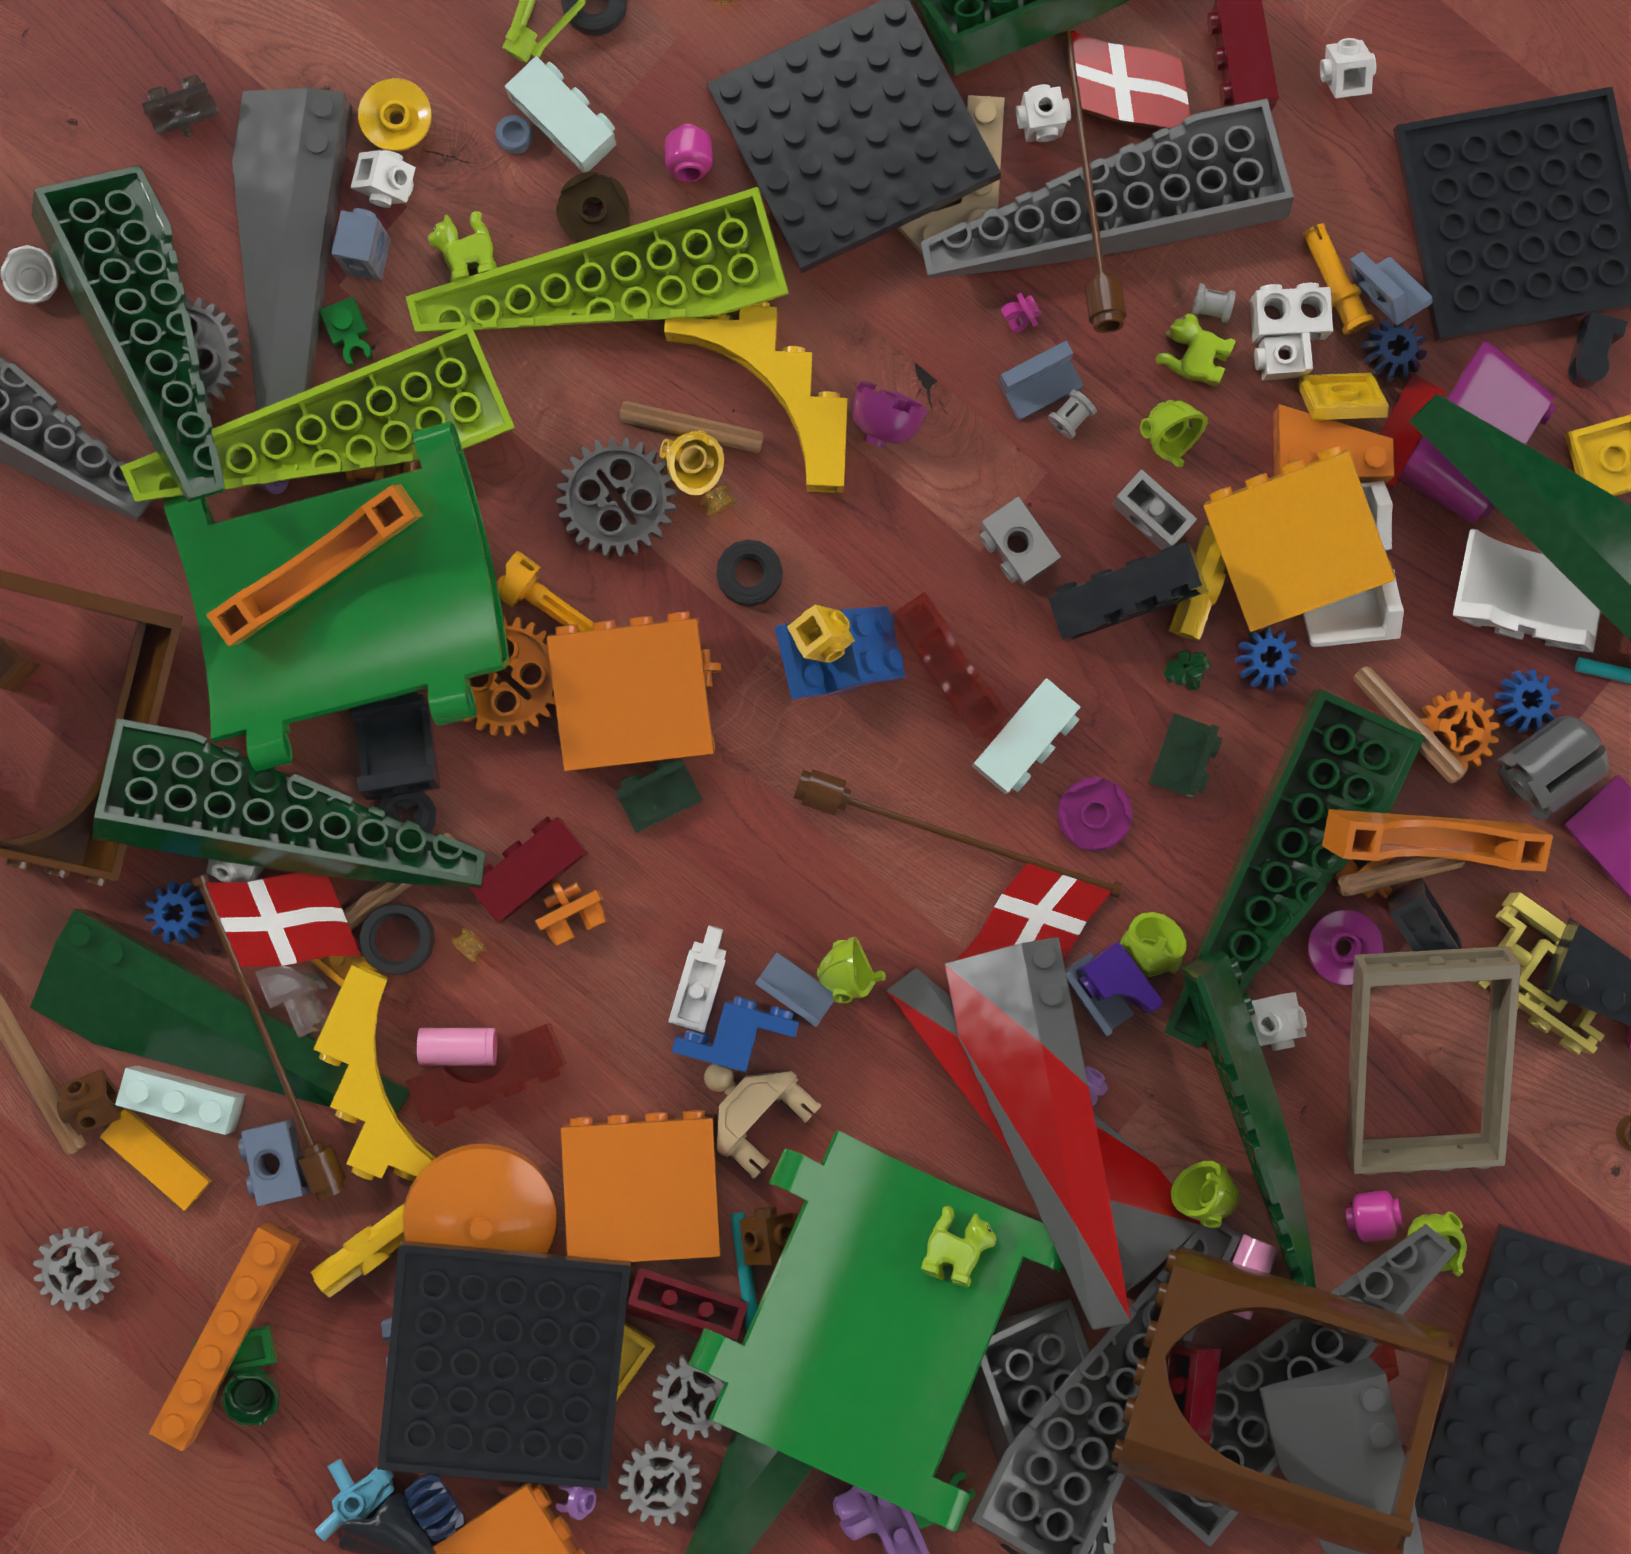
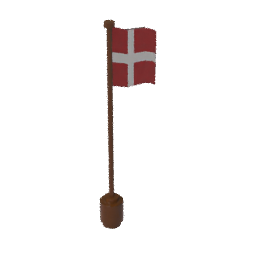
M1073 27L1060 34L1065 37L1098 275L1092 277L1084 289L1090 324L1093 325L1094 330L1098 333H1111L1120 330L1124 326L1123 320L1126 318V308L1122 281L1119 278L1113 277L1112 274L1105 273L1083 112L1121 124L1155 129L1167 127L1169 130L1181 124L1183 119L1189 117L1190 109L1181 59L1153 49L1107 43L1076 33Z
M814 769L812 773L805 770L801 773L794 794L795 799L802 801L801 805L835 816L837 809L845 811L848 804L1026 863L1001 893L978 935L957 956L959 959L1020 943L1059 937L1064 962L1089 918L1109 895L1118 898L1121 893L1122 883L1115 881L1114 884H1110L849 797L851 789L845 788L847 780Z
M299 872L249 882H208L207 874L192 879L194 886L199 885L307 1146L301 1149L303 1155L297 1159V1163L311 1194L315 1193L318 1201L332 1197L346 1189L343 1182L346 1179L333 1145L324 1146L322 1141L314 1143L241 968L284 966L328 956L362 957L328 876Z

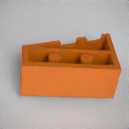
M1280 404L1274 411V476L1283 473L1281 467L1300 459H1303L1304 465L1319 460L1317 453L1339 445L1341 451L1350 449L1351 457L1361 483L1384 481L1386 484L1394 477L1392 438L1333 420H1312L1309 413Z

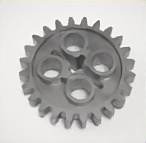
M185 295L184 300L186 310L189 312L191 326L198 325L194 340L199 360V373L206 393V406L209 410H212L213 403L211 399L217 397L224 402L226 399L221 390L224 387L234 390L235 386L229 381L230 377L242 375L234 367V364L245 361L243 356L235 352L242 348L244 344L238 338H234L239 333V330L233 324L229 325L231 318L224 312L220 314V309L215 304L211 303L207 307V303L200 297L193 304V301ZM213 357L212 365L208 369L202 370L204 360Z
M610 437L608 447L603 448L601 443L595 440L596 451L591 453L583 446L581 450L584 458L581 461L575 457H570V461L575 467L574 470L562 469L561 471L563 476L568 479V483H559L557 488L565 493L566 496L556 499V503L558 506L567 507V509L562 511L559 517L563 521L572 520L565 528L568 534L580 531L576 538L577 544L581 545L590 540L589 551L591 553H594L599 546H602L604 557L608 558L613 548L617 550L620 558H624L625 548L630 547L635 555H639V543L642 542L649 549L652 548L649 537L653 534L662 539L664 536L659 528L660 524L665 526H671L672 524L671 520L665 515V512H675L676 506L667 502V499L676 497L677 492L675 489L666 488V486L673 482L670 475H661L666 470L667 463L663 461L654 464L657 452L653 450L645 456V446L642 442L633 450L627 437L624 439L621 447L616 445L613 437ZM620 464H626L631 467V474L627 479L616 480L612 477L613 469ZM598 471L604 472L619 495L623 494L622 498L625 505L637 520L635 525L630 524L615 501L610 502L612 500L605 485L598 478ZM596 485L601 488V493L596 500L586 501L582 499L581 494L586 486ZM641 494L649 495L652 498L651 506L644 511L636 510L633 507L634 499ZM609 515H617L622 519L620 527L613 532H608L602 528L603 520Z

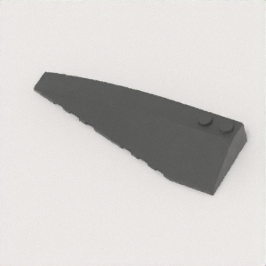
M1267 98L1193 114L1183 119L1181 124L1169 130L1165 127L1153 133L1151 138L1139 144L1133 145L1131 143L1120 148L1119 153L1109 158H1099L1090 162L1103 255L1147 248L1289 218L1294 199ZM1083 166L1046 183V187L1034 193L1028 191L1016 197L1014 202L999 209L994 207L983 212L982 217L967 224L962 222L921 241L928 278L1010 270L1095 257Z

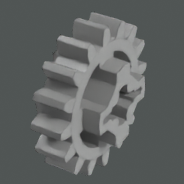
M72 1226L63 1229V1236L59 1233L51 1235L49 1239L52 1245L45 1244L40 1246L38 1250L45 1257L35 1260L33 1265L42 1268V1273L33 1278L34 1281H44L45 1286L39 1292L41 1295L49 1292L53 1294L51 1305L59 1304L63 1300L65 1301L64 1307L67 1311L75 1308L77 1303L79 1308L84 1310L90 1307L91 1301L97 1304L104 1300L101 1291L108 1293L114 1289L115 1286L109 1281V1278L119 1276L120 1271L112 1268V1263L120 1258L119 1255H109L108 1250L114 1245L112 1241L105 1244L100 1242L103 1232L98 1231L89 1236V1227L83 1226L78 1229L76 1234ZM72 1243L71 1247L68 1248L66 1256L57 1257L58 1252L65 1245ZM92 1251L96 1254L98 1260L95 1258ZM73 1262H76V1267L82 1269L81 1274L77 1275V1269L71 1268ZM87 1280H97L89 1291L82 1293V1289L86 1287Z
M681 1355L680 1366L676 1367L675 1364L669 1362L666 1365L669 1376L659 1374L656 1381L663 1388L654 1389L653 1397L662 1401L655 1405L654 1411L665 1412L666 1415L662 1419L661 1424L663 1426L671 1422L675 1424L674 1435L677 1436L682 1429L687 1430L688 1439L692 1440L695 1431L700 1430L702 1436L707 1438L711 1425L718 1431L722 1429L721 1424L709 1419L707 1406L710 1401L716 1400L719 1397L725 1382L709 1374L706 1375L712 1378L711 1381L707 1382L699 1378L696 1372H704L689 1366L687 1357ZM680 1376L682 1384L680 1390L669 1395L670 1386ZM690 1384L696 1394L703 1393L700 1398L699 1409L693 1399H686ZM682 1411L692 1416V1420L685 1419L676 1412Z
M662 1438L659 1447L655 1448L653 1443L647 1440L645 1452L635 1447L631 1453L635 1461L625 1460L622 1468L629 1472V1474L620 1475L619 1484L626 1485L628 1488L624 1489L620 1496L621 1499L631 1498L632 1502L629 1505L628 1511L632 1513L637 1509L641 1510L640 1521L642 1522L651 1515L654 1516L655 1526H659L662 1517L667 1516L670 1523L673 1524L676 1521V1512L679 1511L682 1515L687 1516L690 1510L687 1502L696 1504L699 1496L692 1490L700 1489L702 1486V1480L693 1478V1476L700 1472V1465L689 1464L693 1453L691 1451L686 1452L684 1455L679 1453L681 1443L678 1441L671 1449L667 1447L666 1438ZM663 1457L668 1458L671 1461L657 1462L654 1458ZM638 1469L640 1475L644 1478V1485L639 1491L635 1483ZM684 1472L686 1488L682 1494L680 1492L681 1489L677 1485V1479ZM670 1474L666 1485L667 1488L661 1484L651 1489L655 1476L661 1479ZM652 1501L665 1502L666 1506H656L650 1503Z

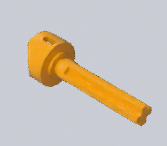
M519 551L513 554L506 563V575L501 576L497 581L499 596L502 601L514 607L519 600L522 601L526 598L530 604L538 607L563 626L578 624L579 631L593 630L594 622L550 592L544 585L536 582L538 579L537 574L541 569L540 565Z

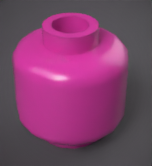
M683 124L666 136L664 144L665 165L668 172L678 180L690 183L701 180L711 170L713 164L712 140L706 131L693 124Z
M1386 1190L1358 1193L1353 1197L1352 1208L1345 1209L1349 1231H1357L1359 1239L1363 1242L1394 1239L1398 1234V1229L1404 1228L1399 1198H1392V1195Z

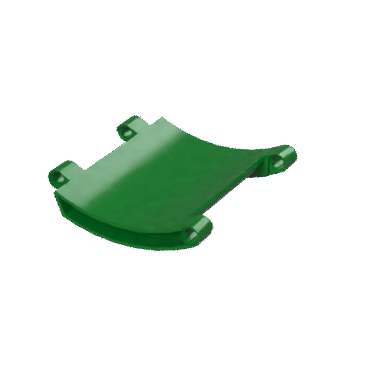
M452 421L414 431V443L422 469L220 522L214 521L206 497L192 502H188L184 495L164 498L165 513L187 577L202 642L209 692L211 740L215 743L246 735L247 754L255 771L292 763V748L287 735L291 733L290 723L428 689L429 708L437 726L476 717V702L469 678L504 670L510 663L502 606L489 543L468 464L457 430ZM402 484L423 514V517L245 641L228 647L206 616L209 612L310 547L389 486Z
M839 1130L835 1131L821 1164L800 1153L784 1148L769 1184L787 1190L805 1202L744 1341L741 1345L704 1328L688 1364L725 1382L709 1419L951 1531L957 1532L971 1494L934 1478L1022 1262L1034 1261L1052 1268L1059 1274L1062 1273L1064 1265L1061 1263L1048 1230L1042 1222L939 1180ZM945 1206L952 1207L955 1215L953 1223L948 1228L949 1233L964 1239L965 1229L972 1216L978 1214L981 1220L990 1224L992 1232L997 1236L994 1247L987 1248L980 1253L978 1263L970 1274L971 1283L969 1288L952 1283L953 1267H943L945 1273L943 1280L928 1276L921 1270L924 1257L927 1256L928 1239L937 1221L941 1218L942 1209Z

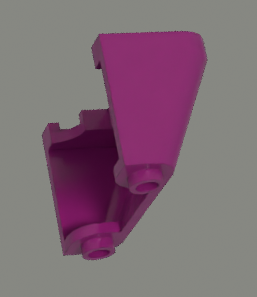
M1485 340L1471 358L1447 398L1524 444L1527 443L1538 423L1546 425L1557 407L1551 403L1555 396L1500 349ZM1425 437L1422 438L1398 478V481L1471 524H1474L1481 515L1488 518L1495 508Z

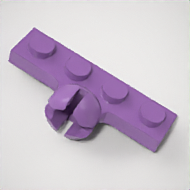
M853 1486L851 1490L834 1499L835 1515H839L841 1519L839 1524L843 1532L850 1539L857 1540L869 1533H877L886 1554H930L912 1512L856 1486Z

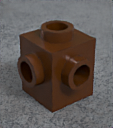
M103 1069L60 1085V1102L57 1103L58 1115L64 1124L69 1123L78 1136L121 1119L120 1106L115 1105L119 1091Z
M776 1206L754 1209L755 1216L740 1219L745 1265L777 1264L794 1227L793 1212L777 1213Z

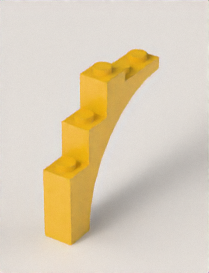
M763 302L740 309L739 320H733V317L727 314L714 316L711 319H665L664 332L667 341L693 344L723 354L747 368L771 390L786 410L798 435L805 461L807 492L844 493L848 398H840V393L830 391L819 392L818 397L811 396L812 352H805V348L799 346H786L783 348V351H776L777 307H770V303Z
M353 962L313 1050L320 1052L318 1058L335 1066H340L341 1062L349 1064L330 1107L336 1109L335 1115L351 1123H356L358 1119L365 1121L347 1161V1165L353 1167L351 1172L367 1180H373L374 1176L382 1179L387 1166L390 1165L395 1167L393 1170L394 1174L414 1181L415 1177L436 1157L415 1140L397 1117L385 1093L378 1069L375 1031L379 1003L388 977Z

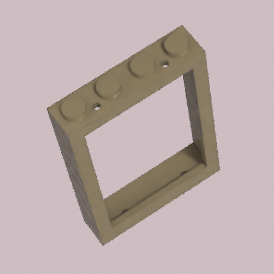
M1509 946L1354 955L1345 1154L1354 1174L1413 1173L1420 1170L1450 1171L1455 1168L1474 1167L1487 1169L1491 1166H1505L1521 967L1520 962ZM1491 980L1481 1132L1476 1134L1363 1140L1370 987Z

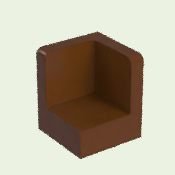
M0 636V688L17 692L40 667V664L13 640Z

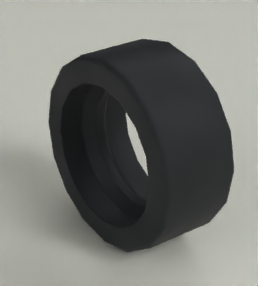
M405 904L384 905L373 911L363 923L360 933L361 951L367 962L378 971L391 975L411 973L422 967L431 956L435 943L434 929L428 917L416 907ZM402 917L408 919L419 932L420 941L417 950L404 961L396 962L386 959L380 954L376 946L375 937L377 930L384 921L390 918Z

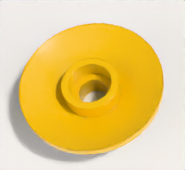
M391 78L374 84L366 91L359 104L358 121L365 137L376 147L394 152L404 151L417 145L426 136L432 121V110L427 96L416 84L405 79ZM398 114L404 116L400 124L395 125L391 123L393 116Z

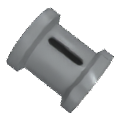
M1199 283L1191 314L1196 317L1199 314L1221 318L1222 323L1228 324L1236 291L1230 290L1228 293L1207 289L1205 284Z
M1074 389L1069 393L1070 399L1058 412H1052L1048 416V420L1055 429L1068 439H1072L1076 435L1075 430L1088 416L1093 417L1097 413V409L1092 402L1081 392Z

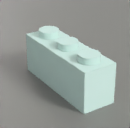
M535 56L505 85L508 97L583 173L589 172L617 145L613 133L615 127L604 114L600 112L596 116L587 107L590 103L579 89L574 87L570 90L562 82L564 76L554 64L548 62L545 65Z
M1046 678L973 763L972 767L1005 795L1011 789L1018 793L1031 778L1027 770L1035 760L1042 764L1056 748L1051 742L1057 734L1061 732L1066 736L1080 720L1074 715L1080 709V706Z
M133 1066L125 1068L115 1105L226 1135L236 1131L246 1095L146 1067Z

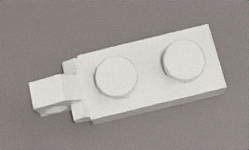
M709 925L704 942L694 941L692 950H689L669 1017V1023L705 1032L726 962L724 959L727 951L718 948L724 929Z

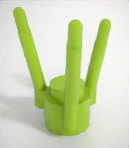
M519 0L502 49L524 63L528 62L531 55L539 58L544 48L585 5V0H578L538 43L535 41L538 35L526 27L536 0Z

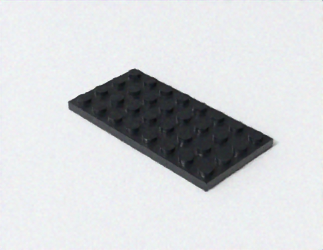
M1498 1224L1436 1414L1414 1503L1417 1517L1532 1554L1558 1553L1631 1330L1630 1264L1507 1225Z

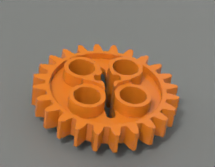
M503 616L507 641L512 642L514 645V653L509 658L510 663L504 670L509 672L514 669L510 675L531 694V698L526 700L507 682H502L499 685L502 678L496 672L488 673L489 679L487 683L479 688L473 687L471 678H469L476 702L477 715L464 721L469 723L478 718L476 729L480 732L489 724L490 735L496 736L500 727H503L505 735L511 737L513 727H517L523 735L527 734L526 723L529 722L535 727L540 728L538 716L542 714L551 719L552 715L547 707L549 704L556 705L548 644H544L549 634L544 630L535 636L536 624L533 622L529 623L525 629H522V619L520 617H516L512 626H509L506 617ZM531 666L539 667L542 672L539 682L533 685L525 684L523 680L525 670ZM507 693L514 694L516 697L514 709L506 713L501 712L498 707L500 697Z

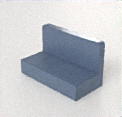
M1360 252L1350 259L1353 283L1359 286L1361 292L1396 325L1432 304V295L1391 257L1375 264L1365 253Z
M1067 340L1000 375L998 384L1018 420H1022L1067 397L1073 389L1078 391L1082 388L1083 383L1070 361L1073 352Z
M778 952L755 982L757 986L815 1027L818 1026L834 1002L832 993L819 981Z
M1089 952L1065 969L1068 987L1100 1034L1107 1037L1113 1033L1112 1029L1134 1014L1121 997L1110 996L1100 1001H1097L1095 997H1088L1077 981L1080 979V976L1075 970L1094 957Z

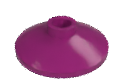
M1352 910L1334 911L1322 917L1313 927L1308 940V954L1314 969L1324 979L1339 985H1353L1354 955L1384 952L1382 935L1375 923L1364 914ZM1341 940L1346 941L1349 946L1348 952L1344 955L1337 951V944Z

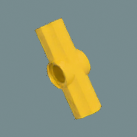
M1208 525L1204 527L1195 552L1208 593L1179 602L1168 630L1179 637L1199 641L1203 634L1212 604L1215 605L1226 576L1223 573L1225 569L1224 560L1212 528Z
M404 1204L374 1226L369 1225L343 1244L344 1248L328 1257L311 1271L314 1282L321 1292L330 1298L361 1274L365 1276L392 1256L391 1252L399 1247L400 1241H405L403 1230Z

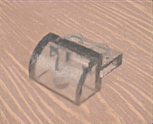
M302 966L269 967L255 972L269 1008L286 1006L298 1038L314 1035L322 1031L329 1014L324 1002L321 999L316 1000L314 994L328 989V987L317 973Z

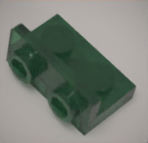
M1173 713L1147 784L1189 799L1195 797L1197 792L1202 793L1210 772L1204 771L1209 757H1216L1221 745L1222 737L1217 736L1220 726L1214 724L1209 726Z
M674 758L665 759L653 766L654 773L644 778L638 773L619 783L622 789L616 791L615 794L620 800L636 834L703 802L683 759L676 762Z

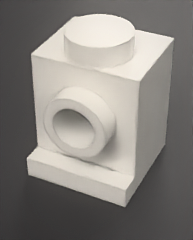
M1310 332L1302 333L1301 335L1263 338L1258 345L1259 348L1254 350L1255 369L1261 370L1262 381L1299 378V376L1308 375L1313 370ZM1287 350L1289 352V359H1281L1278 351Z

